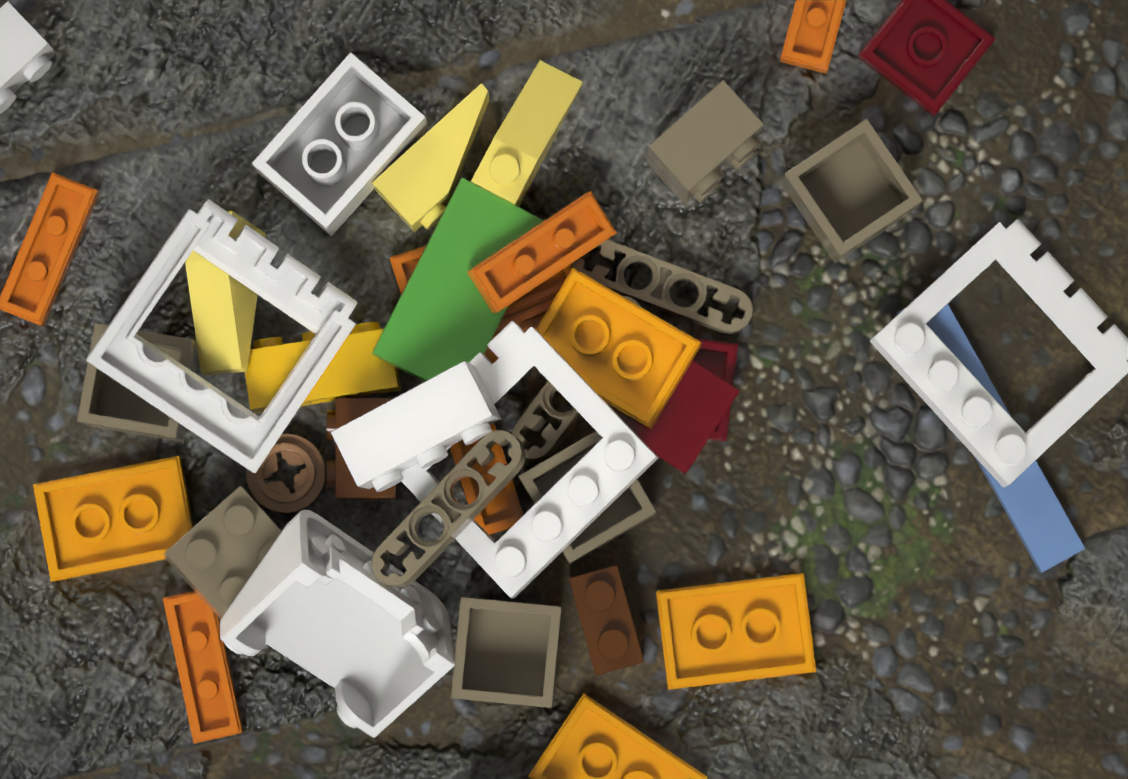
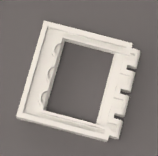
M208 199L198 214L190 209L187 210L85 361L252 473H256L356 323L348 317L357 305V301L330 282L323 287L318 296L312 294L311 291L321 276L288 253L277 268H274L270 265V262L278 252L279 247L247 225L243 227L235 240L232 239L228 234L238 219ZM192 251L207 259L316 334L260 417L136 334Z
M1019 219L1015 220L1008 228H1005L1000 222L995 225L870 340L872 345L1003 488L1009 486L1128 374V338L1115 324L1109 327L1103 334L1097 329L1108 316L1082 288L1078 289L1070 297L1063 292L1074 282V279L1048 251L1037 261L1030 256L1041 243ZM995 259L1095 367L1026 433L926 324L982 271L988 268Z
M512 320L487 344L499 358L495 363L492 364L481 352L469 362L475 366L493 403L495 404L535 366L597 433L603 437L497 542L493 540L475 519L455 538L510 598H515L659 457L535 328L531 326L524 332ZM417 463L402 471L401 474L404 478L402 483L421 502L440 482L428 470L431 466L421 469ZM431 513L444 526L441 516Z

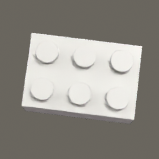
M350 52L253 161L252 165L262 177L332 237L374 189L372 182L418 140L428 128V124L423 114Z

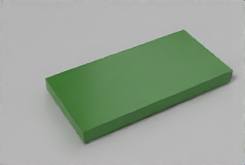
M461 178L371 355L423 382L434 378L463 361L469 363L479 352L484 355L488 347L487 344L491 341L507 307L493 314L467 274V271L544 220Z

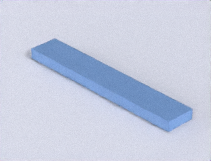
M945 305L926 324L1009 414L949 305ZM975 457L1039 573L1050 569L1085 549L1036 460L1009 486L1003 488Z

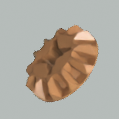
M281 434L257 472L252 473L248 469L246 470L248 487L254 498L261 505L279 513L301 511L318 498L326 481L324 459L317 448L305 438L293 434ZM280 453L290 466L298 465L301 467L306 465L307 467L300 470V473L294 476L295 485L293 487L295 493L293 494L283 481H271L268 483L266 481L272 478L273 474L280 471L278 464L280 462L278 454Z

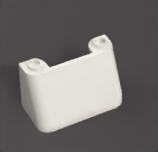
M302 510L285 526L221 618L220 640L234 653L247 656H255L265 647V644L269 645L335 688L336 710L341 720L348 726L359 728L375 738L455 666L450 618L446 608L437 596L418 582L414 581L409 586L396 588L385 585L377 580L371 566L374 554L372 551L318 514L310 510ZM391 564L386 571L388 576L393 572L400 575L404 574Z

